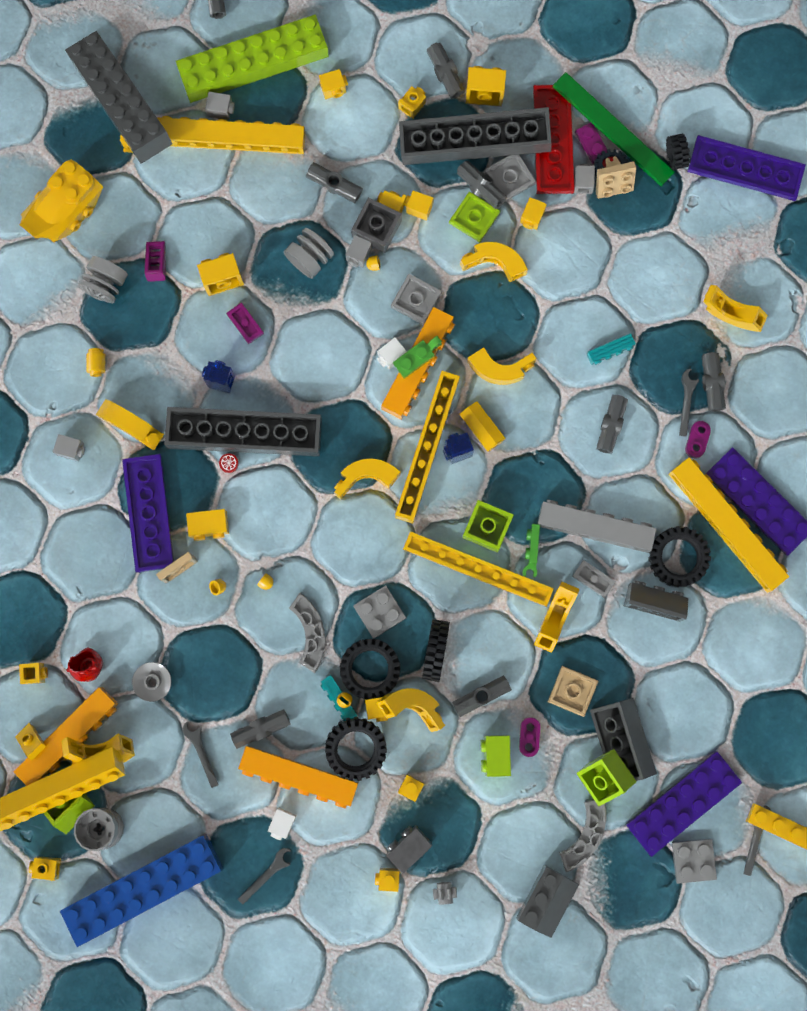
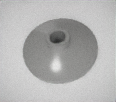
M150 662L143 664L133 675V690L142 700L149 702L158 701L164 698L171 688L170 673L159 663ZM152 678L156 680V684L154 686L150 685V680Z

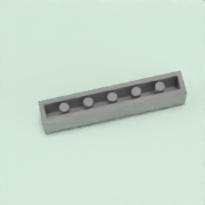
M547 500V502L541 504L537 524L542 528L646 553L652 551L656 528H652V524L645 522L635 524L632 519L622 518V520L615 519L614 515L603 513L602 516L595 514L596 511L591 509L581 511L577 510L576 506L566 504L564 507L558 505V502L553 500Z

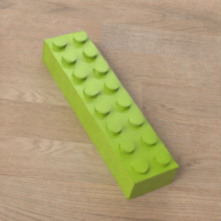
M315 14L176 60V64L188 99L192 103L207 98L208 92L222 93L327 58L329 55L327 44Z

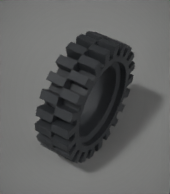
M676 526L675 528L667 529L655 538L648 560L651 563V570L653 569L654 571L653 574L655 577L658 576L660 578L659 581L667 583L666 585L686 587L698 582L707 573L706 570L709 569V561H711V556H709L711 551L707 547V541L702 539L703 536L701 534L698 535L696 530H690L689 527L681 528V526ZM672 540H684L694 547L697 561L691 572L678 575L665 567L662 559L663 549Z
M432 619L422 675L424 680L440 682L450 622Z
M368 638L353 643L341 658L340 676L348 691L359 698H381L391 692L398 682L400 676L398 656L387 643L378 639ZM366 651L380 653L388 663L386 679L380 685L372 688L361 686L352 674V665L355 658Z
M346 718V721L343 722L341 720L329 732L325 743L326 759L329 762L330 768H333L336 774H340L341 778L345 779L346 777L350 781H353V779L362 781L364 777L368 779L371 774L375 775L378 768L381 769L382 763L386 759L387 748L384 735L378 726L376 727L372 721L369 722L366 718ZM358 731L365 733L374 743V752L370 760L360 766H351L344 763L337 751L342 737L350 732Z

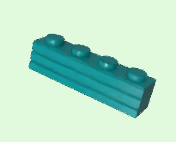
M630 333L588 351L587 357L591 365H597L604 359L609 360L614 355H621L625 350L630 351L634 349L636 343Z
M332 675L321 681V688L328 692L327 697L330 701L333 700L335 703L334 707L337 712H341L343 721H346V718L354 719V717L358 716L352 705L348 708H341L337 704V697L343 692ZM342 696L340 697V700H342L345 704L349 703V701L344 699Z

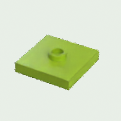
M469 191L449 220V224L480 243L500 214V210L494 209L489 203Z

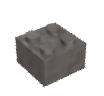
M368 197L351 229L352 237L354 238L356 235L372 242V247L386 253L402 222V213Z
M416 825L413 828L409 826L402 832L403 838L399 841L395 839L387 847L388 852L386 856L402 874L432 847V842Z

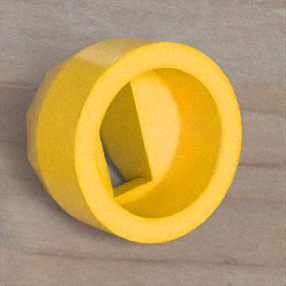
M378 255L367 259L366 266L369 270L377 271L381 269Z
M265 573L257 586L268 590L273 586V578Z
M222 579L211 581L209 584L211 593L213 595L222 594L226 590V583Z
M343 692L338 695L337 704L341 708H348L352 704L353 699L349 693ZM342 696L344 699L349 701V703L345 704L342 700H340V697Z

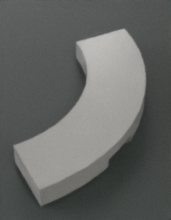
M299 593L289 607L297 615L305 631V649L299 663L313 673H316L324 654V627L316 608L304 595Z
M594 799L584 802L586 809L584 829L578 840L571 847L559 852L566 872L582 865L598 848L606 824L605 804L598 806Z

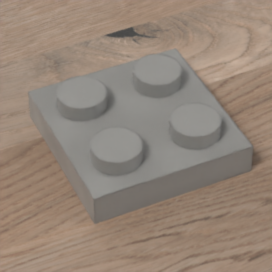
M509 155L485 169V173L493 179V184L507 196L506 201L536 184L535 179L519 155Z
M408 274L394 298L391 308L424 325L442 291Z
M386 585L353 605L373 639L406 619Z
M712 839L672 842L677 884L717 880Z

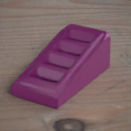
M165 241L146 242L145 277L147 281L166 280ZM160 249V251L151 252V250Z

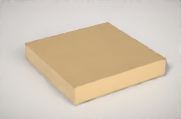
M187 552L156 575L159 580L168 583L196 564L197 560L191 553Z
M562 666L548 702L584 717L598 680Z

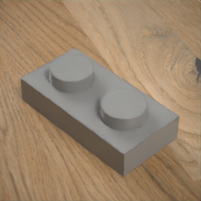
M584 560L572 576L603 598L607 596L616 582Z

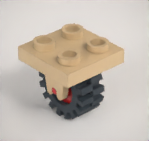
M607 149V153L602 151L601 155L598 154L597 158H595L596 195L598 199L634 191L636 165L634 162L628 163L627 156L625 154L622 156L623 152L619 151L617 153L616 149L611 152L610 149Z

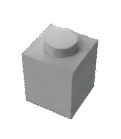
M208 92L205 107L207 116L229 120L230 113H234L235 107L231 96Z
M589 164L576 165L574 171V193L592 194L595 166H590Z
M355 235L346 253L348 264L353 267L360 266L363 268L372 250V242Z
M58 434L53 453L57 456L79 462L80 457L82 458L85 452L84 443L80 440Z

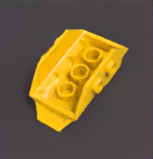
M72 159L65 161L50 177L47 186L35 195L34 200L21 213L22 218L19 225L34 238H48L53 243L71 235L73 231H77L81 226V222L91 216L103 186Z

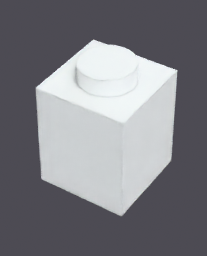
M393 338L377 351V360L383 367L387 366L390 370L394 367L393 362L407 351L396 338Z
M277 808L268 832H271L270 836L278 840L286 839L297 815Z

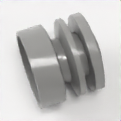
M304 228L302 235L297 236L300 245L292 242L283 252L299 271L313 279L321 270L317 261L327 264V258L331 259L334 256V252L321 236L308 228Z
M92 256L86 267L92 275L84 273L82 278L85 281L80 280L78 286L91 297L113 304L116 300L113 295L119 294L118 289L113 284L122 286L128 274L112 262Z
M93 808L84 811L77 818L74 825V836L76 842L88 851L105 850L115 846L120 841L123 835L124 824L121 816L116 811L110 808ZM104 826L105 830L99 831V827Z

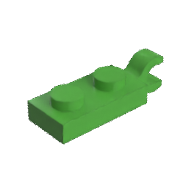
M438 336L434 337L428 344L422 340L395 360L393 365L405 379L435 357L432 351L441 346L442 341Z
M532 524L531 528L527 529L526 540L530 541L529 548L525 549V559H528V565L522 571L524 577H526L527 570L533 571V578L537 576L539 524Z

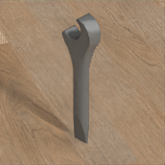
M687 369L681 377L684 387V402L679 436L686 437L692 394L699 382V379L691 380L688 377V373L692 369Z
M186 722L183 726V733L194 745L211 788L216 787L219 784L202 744L201 727H198L196 731H190L188 728L189 722Z
M764 805L766 809L771 811V809L768 806ZM754 826L753 837L743 874L748 876L752 874L763 829Z
M283 848L277 852L271 866L238 898L242 905L272 875L290 865V863L284 860L283 856L285 852H291V849Z

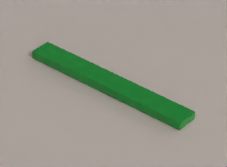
M565 72L553 84L552 87L658 185L662 187L675 173L568 73Z

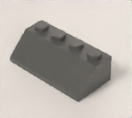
M634 698L590 710L603 754L615 749L636 781L657 774Z

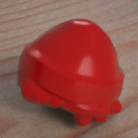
M87 647L74 657H70L66 671L70 672L71 676L77 681L91 682L101 672L103 666L102 657L95 650Z

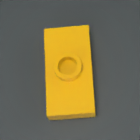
M30 723L15 736L25 755L31 761L46 747L35 727Z

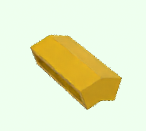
M478 401L459 414L487 452L493 450L506 439Z

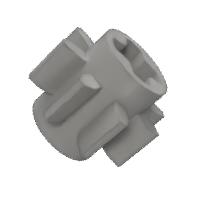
M451 882L437 883V889H433L434 900L438 899V904L440 905L452 904L453 898H457L456 887H452Z

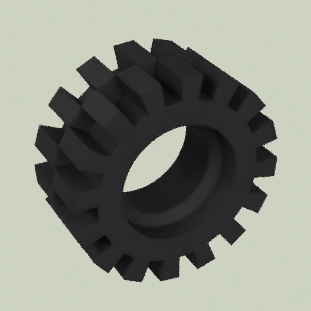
M683 133L668 136L666 139L667 158H669L668 162L672 170L686 168L690 163V150L688 142H686L687 138Z

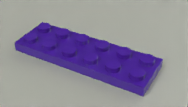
M698 135L687 172L796 201L806 164Z
M733 447L706 473L713 483L786 556L792 553L807 538V520Z
M161 454L122 459L135 572L162 570L174 562Z
M715 751L625 825L649 856L652 857L742 784V782L718 751Z

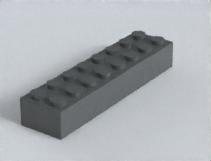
M97 31L65 49L71 62L140 164L172 145L166 130Z
M549 107L399 121L403 165L551 152Z
M167 407L164 445L168 449L320 456L322 418L319 414Z

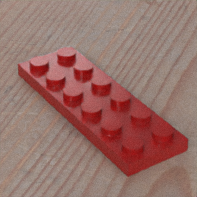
M534 85V109L549 107L551 152L535 153L536 194H574L571 104L552 87L553 85Z

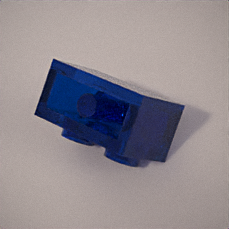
M209 361L202 371V377H204L203 380L208 388L230 394L235 379L232 368L225 366L226 363L222 361Z
M455 433L448 436V439L445 440L443 454L446 461L450 460L451 465L473 457L474 449L468 433L461 435Z

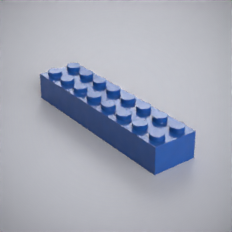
M204 834L60 910V913L76 947H79L221 872L224 868L207 834Z

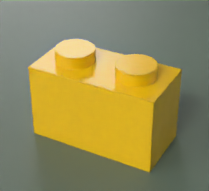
M225 509L186 513L188 536L194 538V541L205 540V537L213 536V539L224 538L225 534H229L228 517Z

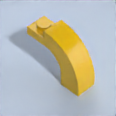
M497 242L474 245V254L472 252L467 253L460 260V266L463 271L481 263L490 262L497 264L505 272L509 283L526 276L528 271L523 259L515 250Z
M710 285L708 292L705 294L703 302L707 305L706 310L713 316L742 329L756 332L762 331L768 315L761 307L739 303L729 298L717 285Z
M485 348L480 349L467 359L472 370L480 378L498 385H509L523 380L525 375L522 371L527 372L532 369L536 361L534 354L530 353L512 365H501L491 359Z
M105 399L96 413V416L108 424L122 430L152 450H155L164 436L163 433L152 427V425L110 400Z
M362 459L348 465L341 472V476L345 480L341 479L334 487L336 491L334 493L338 498L342 499L357 481L365 478L375 479L390 489L401 475V472L385 461Z
M561 581L543 619L534 643L535 646L552 653L567 615L578 595V588Z
M414 688L401 689L385 695L376 702L387 719L397 716L405 708H408L419 714L431 732L441 730L445 726L441 715L434 710L439 706V703L422 690Z
M119 733L108 741L96 745L83 744L69 737L61 741L63 757L72 760V765L111 747L122 755L123 763L135 756L132 739Z

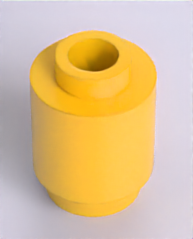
M90 348L86 354V372L90 373L92 377H101L106 372V354H104V350L101 348Z

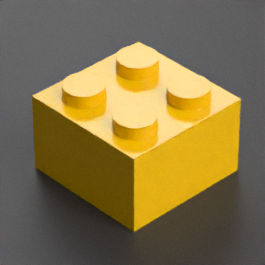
M481 66L469 67L466 104L502 107L506 70L498 67L491 69Z
M233 253L221 254L219 258L213 260L205 259L200 262L201 264L197 265L208 296L244 285Z

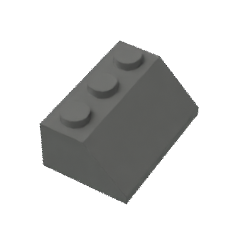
M635 581V583H630L628 586L624 607L679 622L686 620L688 614V598L683 597L684 593L672 591V593L665 592V588L659 586L650 588L641 581Z
M543 865L516 919L529 928L552 938L579 884Z

